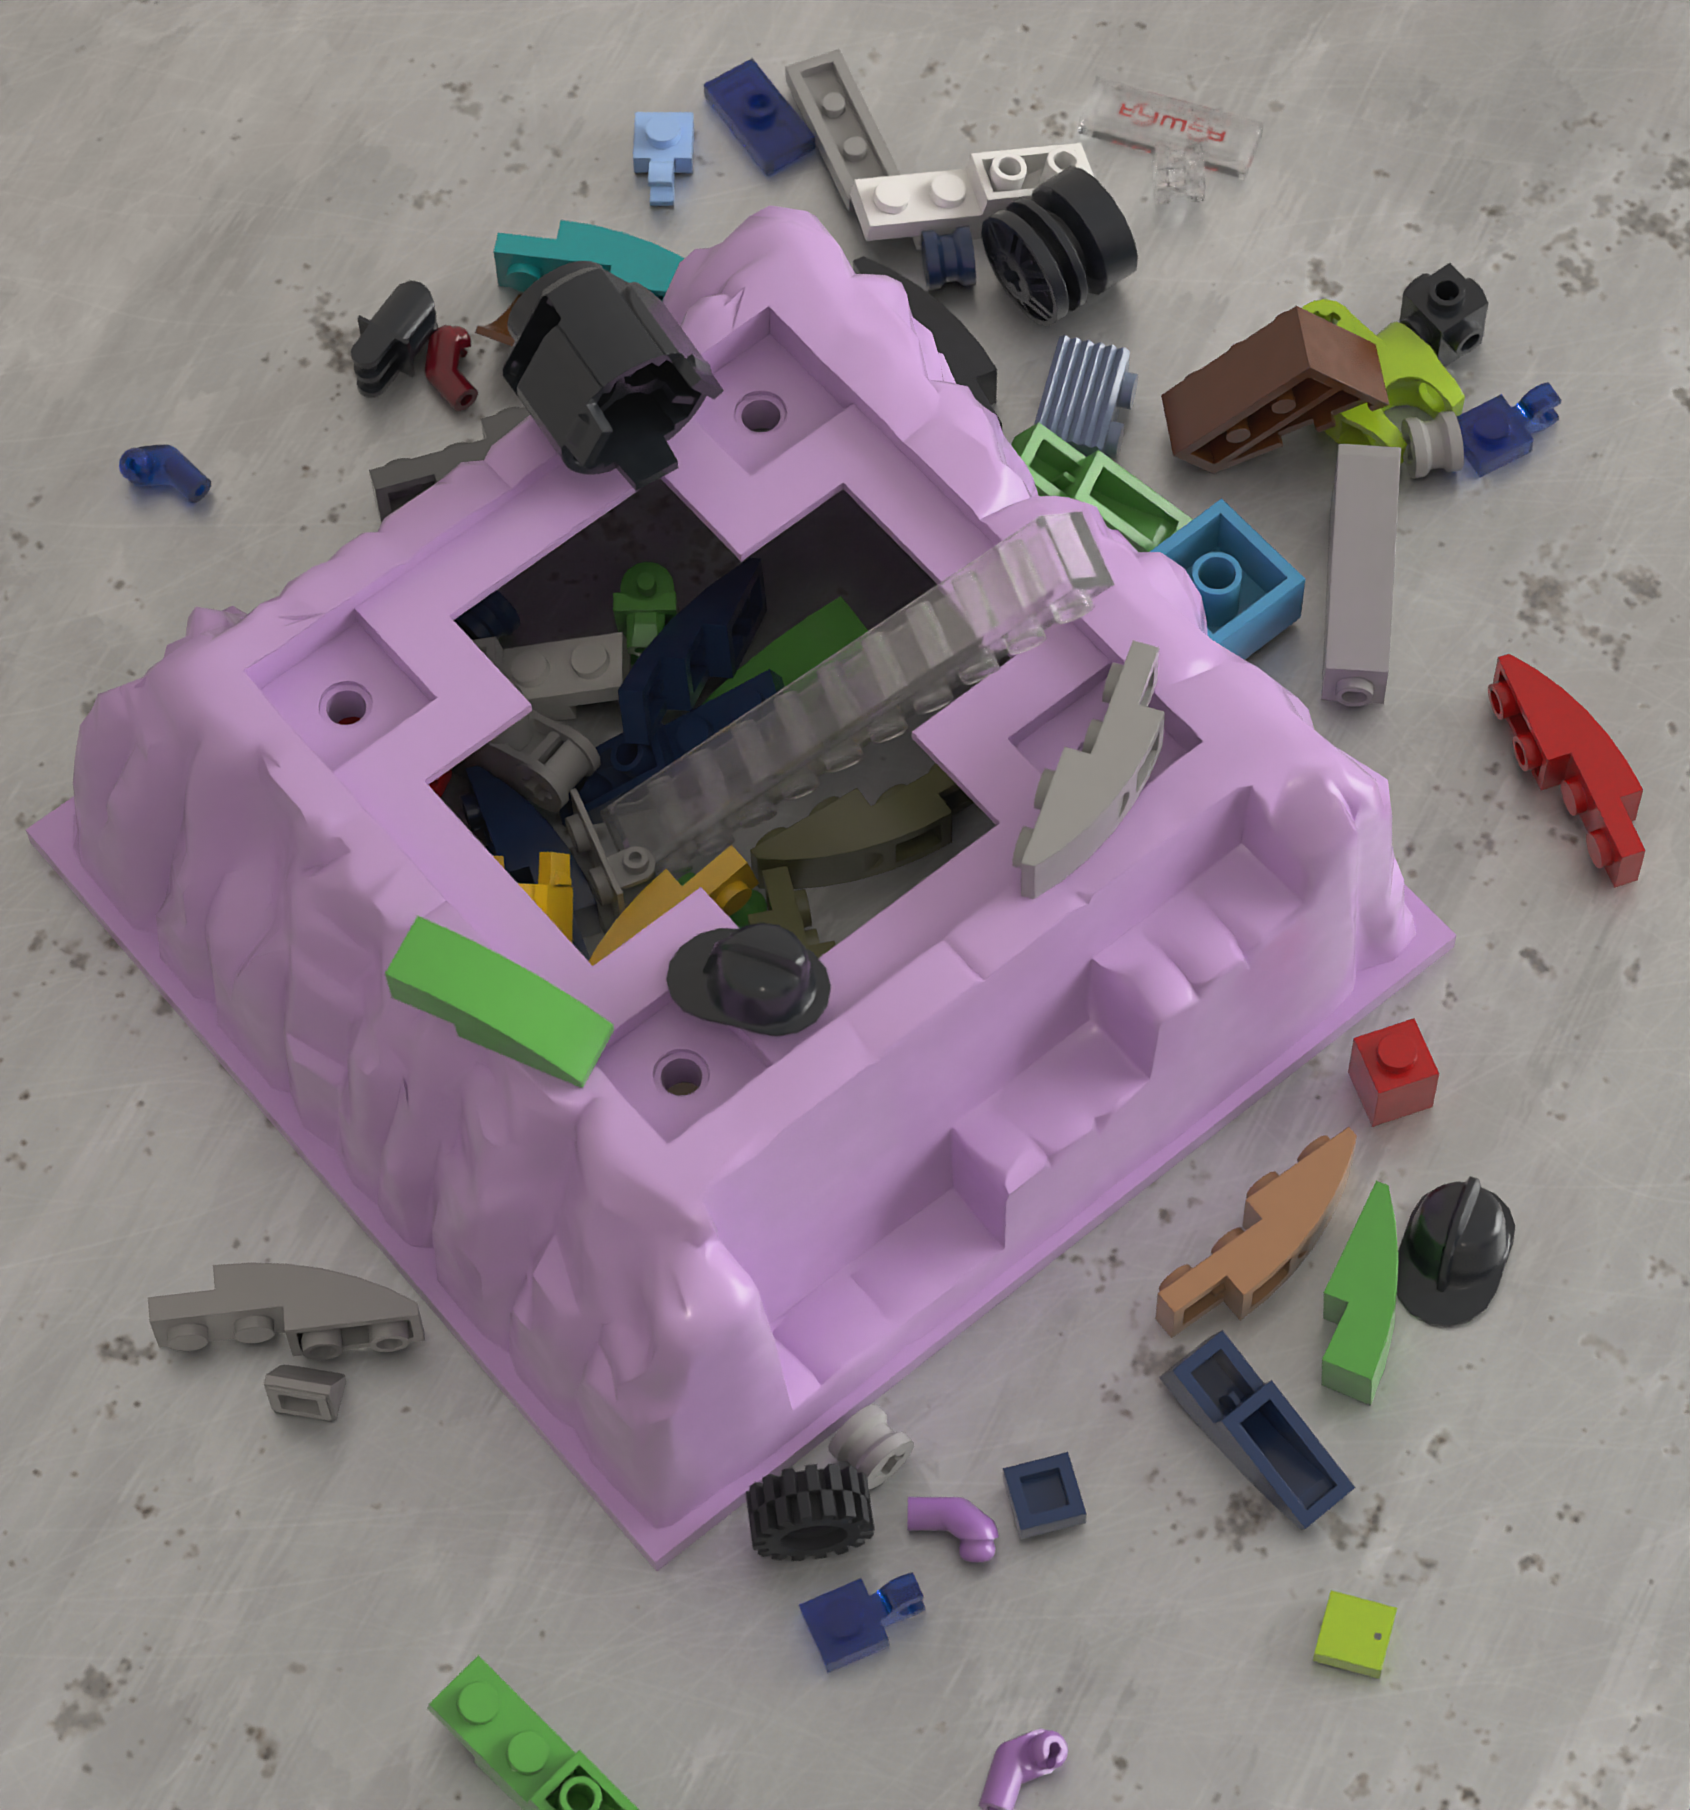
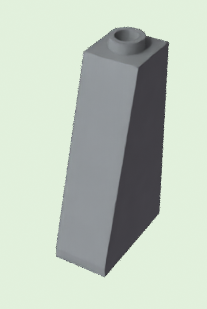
M1338 445L1330 507L1321 700L1338 701L1347 706H1363L1369 703L1384 704L1389 673L1401 447Z

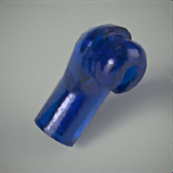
M171 445L132 447L127 449L119 459L120 473L131 483L139 486L172 485L191 503L200 501L211 488V480L177 448Z

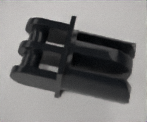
M410 280L399 284L371 320L361 315L357 318L360 337L351 349V358L354 363V373L357 378L359 393L368 398H375L385 392L400 372L412 378L415 376L414 358L427 343L432 333L438 328L434 300L430 290L421 282Z

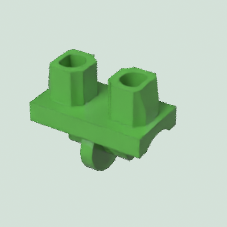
M643 562L634 565L627 570L622 578L621 592L613 593V612L618 632H623L627 639V651L630 654L631 668L646 647L667 623L680 612L673 578L667 569L658 563Z

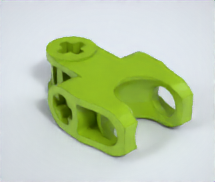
M1328 299L1314 300L1302 307V309L1376 344L1390 405L1372 412L1368 408L1367 403L1334 415L1336 426L1324 430V432L1337 444L1401 447V465L1404 462L1403 455L1407 443L1403 439L1400 430L1384 414L1385 411L1396 406L1407 405L1419 408L1433 419L1440 412L1452 410L1457 418L1462 414L1465 396L1459 385L1439 361L1434 350L1410 328L1402 323L1392 322L1375 335L1347 307L1337 301Z

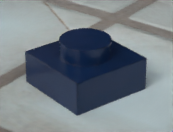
M1068 1452L1003 1468L1002 1478L1020 1540L1086 1523L1087 1513Z

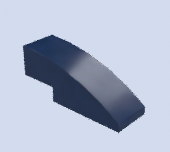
M1223 1330L1208 1337L1159 1377L1185 1411L1220 1451L1300 1530L1309 1527L1356 1488L1274 1382L1270 1380L1264 1383Z

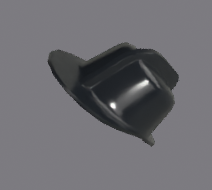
M763 922L746 925L741 929L718 928L698 934L681 945L670 960L666 977L672 1000L684 1012L702 1020L775 1037L799 1033L816 1023L828 1006L831 991L827 969L814 952L806 949L797 936L779 925Z
M1470 1176L1466 1182L1457 1181L1443 1184L1424 1195L1411 1213L1398 1249L1397 1297L1411 1315L1427 1324L1451 1327L1470 1322L1487 1309L1500 1284L1514 1242L1515 1223L1508 1206L1497 1194L1481 1187L1478 1178Z

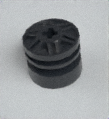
M1069 166L1036 187L1032 191L1031 200L1020 197L1009 204L1006 210L1000 209L982 222L981 237L983 246L995 276L1017 307L1035 323L1051 326L1066 316L1068 311L1073 312L1085 304L1088 293L1099 295L1137 270L1138 254L1135 239L1126 218L1113 197L1101 183L1082 168Z

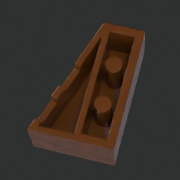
M1298 306L1279 314L1274 321L1245 340L1235 343L1227 352L1200 370L1190 373L1183 381L1161 395L1173 456L1213 474L1283 447L1281 436L1314 424L1318 432L1336 426L1334 415L1367 403L1368 408L1373 412L1390 405L1376 344Z

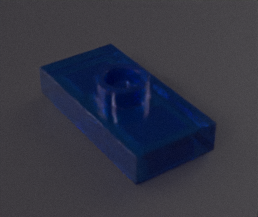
M753 58L703 84L704 97L766 175L816 149L815 135Z

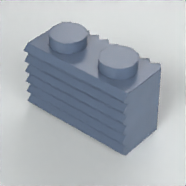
M1066 335L1060 336L1034 424L1041 423L1086 457L1100 450L1109 458L1117 459L1124 434V423L1117 422V417L1119 416L1120 408L1131 410L1138 383V374L1129 372L1130 351L1125 347L1118 349L1113 344L1105 346L1101 342L1094 344L1090 340L1081 341L1078 337L1070 339Z

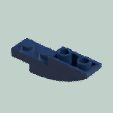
M768 669L665 725L660 723L649 745L625 743L624 733L622 732L596 746L601 765L591 776L583 777L574 787L579 793L592 825L633 816L671 804L724 783L757 767L754 753L798 730L782 677ZM570 792L568 802L559 810L562 824L565 827V818L573 815Z
M478 765L466 768L470 793L461 795L460 801L471 832L482 829L487 842V846L484 847L492 856L504 857V869L518 884H538L539 852L570 854V878L572 880L571 887H573L572 944L589 961L590 956L583 939L601 933L598 906L586 877L569 848L550 823L508 784Z

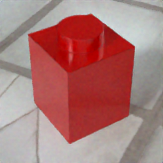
M1415 1018L1353 1038L1348 1073L1372 1127L1433 1107L1440 1073Z

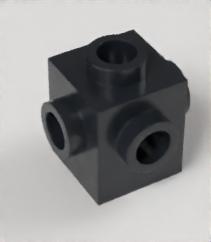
M1448 263L1431 275L1428 273L1421 274L1406 287L1402 295L1399 323L1410 328L1434 350L1442 365L1446 367L1482 343L1489 302L1484 291L1476 281L1471 278H1465L1451 263Z

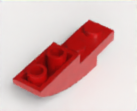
M1510 653L1498 657L1493 683L1488 685V696L1496 717L1499 720L1506 719L1514 734L1512 744L1519 766L1525 772L1531 770L1540 791L1561 785V793L1567 810L1572 816L1579 815L1587 830L1586 845L1592 862L1598 869L1605 868L1614 888L1637 881L1646 850L1632 821L1636 820L1643 788L1628 761L1592 715L1562 687L1536 668Z

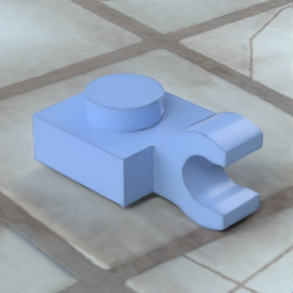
M635 112L634 173H648L650 206H674L675 173H693V112Z

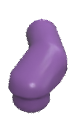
M908 1497V1531H949L956 1538L960 1539L959 1554L963 1560L968 1562H986L994 1556V1539L999 1536L995 1521L969 1500L962 1497Z

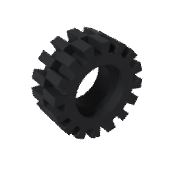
M817 1464L805 1465V1470L796 1472L792 1467L782 1470V1476L769 1474L762 1477L763 1483L754 1482L749 1486L750 1491H746L752 1547L754 1551L757 1550L758 1554L763 1557L771 1555L772 1559L780 1561L787 1556H791L792 1561H804L805 1556L815 1555V1559L827 1558L826 1553L833 1551L838 1555L849 1552L848 1546L858 1548L865 1544L864 1539H871L874 1535L873 1530L875 1528L868 1480L863 1471L857 1473V1468L847 1466L840 1470L839 1464H828L824 1469H818Z

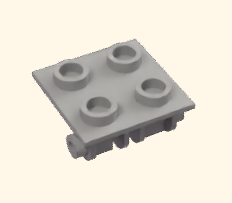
M574 788L570 790L573 815L565 818L566 827L574 846L569 848L584 873L587 882H591L597 898L595 900L598 906L600 927L605 935L635 897L657 877L654 855L648 849L640 846H631L606 856L579 793Z

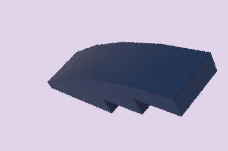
M748 558L708 586L675 615L641 653L617 690L625 743L649 745L667 710L692 711L709 677L734 678L767 612L761 558Z

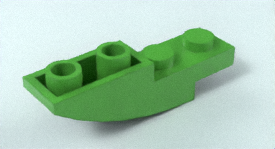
M479 1655L427 1707L476 1758L474 1763L523 1810H639L580 1750L575 1753Z

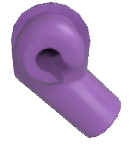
M1038 1729L1002 1743L995 1751L979 1801V1807L983 1810H1014L1021 1784L1049 1774L1064 1764L1068 1755V1746L1064 1737L1055 1731Z

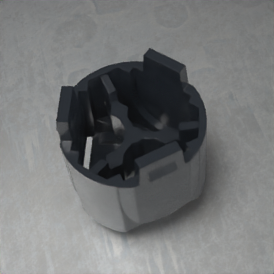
M577 261L560 266L539 278L519 297L509 314L507 327L515 343L506 357L502 375L570 470L580 474L593 475L617 469L637 491L678 469V460L667 441L675 436L691 420L701 407L706 396L715 400L724 390L712 374L710 364L704 360L659 298L637 282L628 283L604 270L598 263Z

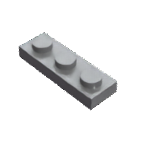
M840 49L786 66L785 77L786 83L848 212L852 213L855 212L850 192L854 179L901 174Z

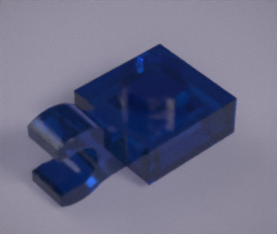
M1546 382L1528 391L1513 407L1509 405L1501 394L1457 416L1463 440L1464 456L1478 476L1481 478L1532 452L1534 439L1531 434L1544 430L1559 421V415L1554 410V407L1561 404V398L1550 383Z
M913 1572L889 1581L870 1596L862 1578L799 1604L802 1618L827 1673L890 1647L889 1638L884 1627L916 1616L925 1611L926 1607L922 1601L924 1599L923 1593Z

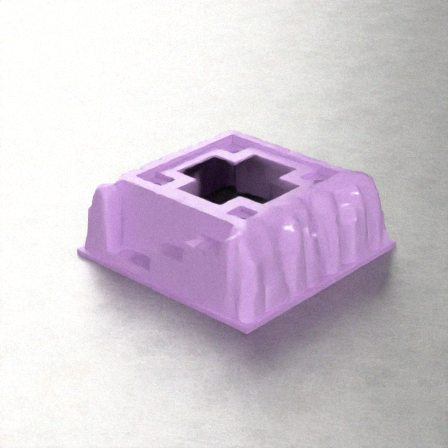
M768 206L749 216L722 243L711 248L694 249L679 263L662 300L698 352L710 364L712 374L724 391L715 400L706 396L701 407L691 420L675 436L667 441L678 460V469L661 477V479L741 562L844 489L1011 658L912 731V739L996 826L819 958L827 969L831 991L828 1006L816 1023L799 1033L775 1037L702 1020L684 1012L672 1000L666 977L670 960L681 945L698 934L718 928L739 929L701 887L592 966L428 786L532 711L530 702L453 620L637 492L617 469L593 475L580 474L570 470L531 415L494 443L484 460L461 462L439 482L385 517L378 532L361 533L342 546L327 562L314 566L286 584L279 596L259 604L249 614L234 606H230L222 611L195 607L188 617L186 637L168 644L161 661L149 668L142 678L97 695L93 708L79 728L73 773L74 796L26 829L31 844L656 1571L746 1502V1491H750L749 1486L754 1482L763 1483L762 1477L769 1474L781 1475L782 1470L790 1468L841 1428L854 1414L873 1403L1454 947L1456 934L1404 884V878L1395 859L1392 847V810L1388 780L1336 748L1314 730L1309 709L1299 698L1264 673L1260 668L1245 661L1209 638L1202 597L1182 566L1161 552H1138L1118 530H1111L1106 526L1098 508L1069 497L1039 496L1029 469L1005 438L997 415L982 406L974 398L969 387L955 383L944 355L937 351L932 332L913 318L902 283L887 275L855 274L839 244L816 216L807 211L777 206ZM759 428L771 429V430H769V431H767V432H754V431H753V430L759 429ZM1132 641L1159 647L1157 684L1148 707L1165 712L1163 746L1150 777L1134 805L1115 831L1088 860L1063 881L1037 898L1031 899L1021 896V868L1012 866L1013 854L1022 828L1026 826L1034 829L1041 810L1034 808V799L1044 769L1056 770L1064 746L1082 751L1085 736L1092 719L1104 720L1109 703L1103 702L1102 697L1109 670L1114 662L1124 665ZM347 717L361 718L354 724H337L339 721ZM417 915L454 931L515 962L574 997L613 1024L614 1032L583 1089L457 1036L453 1023L392 998L385 972ZM681 1082L692 1083L699 1087L695 1092L686 1096H676L667 1091L671 1086Z

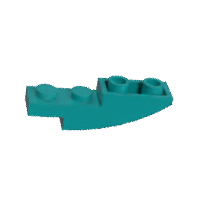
M560 220L557 239L497 233L493 252L498 286L509 287L519 292H525L539 278L560 266L577 261H592L628 283L637 282L661 301L665 297L679 263L685 259L659 245L624 232L566 220Z

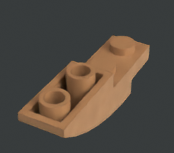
M1347 1127L1332 1139L1327 1135H1323L1312 1141L1298 1156V1163L1281 1175L1273 1171L1261 1177L1246 1194L1247 1199L1245 1200L1242 1227L1246 1231L1241 1227L1229 1231L1216 1242L1211 1249L1212 1255L1194 1268L1189 1264L1182 1265L1162 1281L1159 1286L1160 1292L1157 1295L1155 1319L1171 1338L1222 1302L1241 1321L1265 1302L1296 1271L1326 1229L1344 1192L1353 1162L1357 1135L1350 1127Z

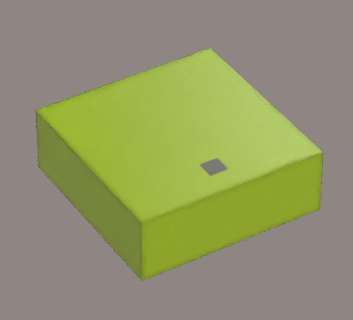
M1331 1590L1313 1661L1380 1679L1397 1608Z

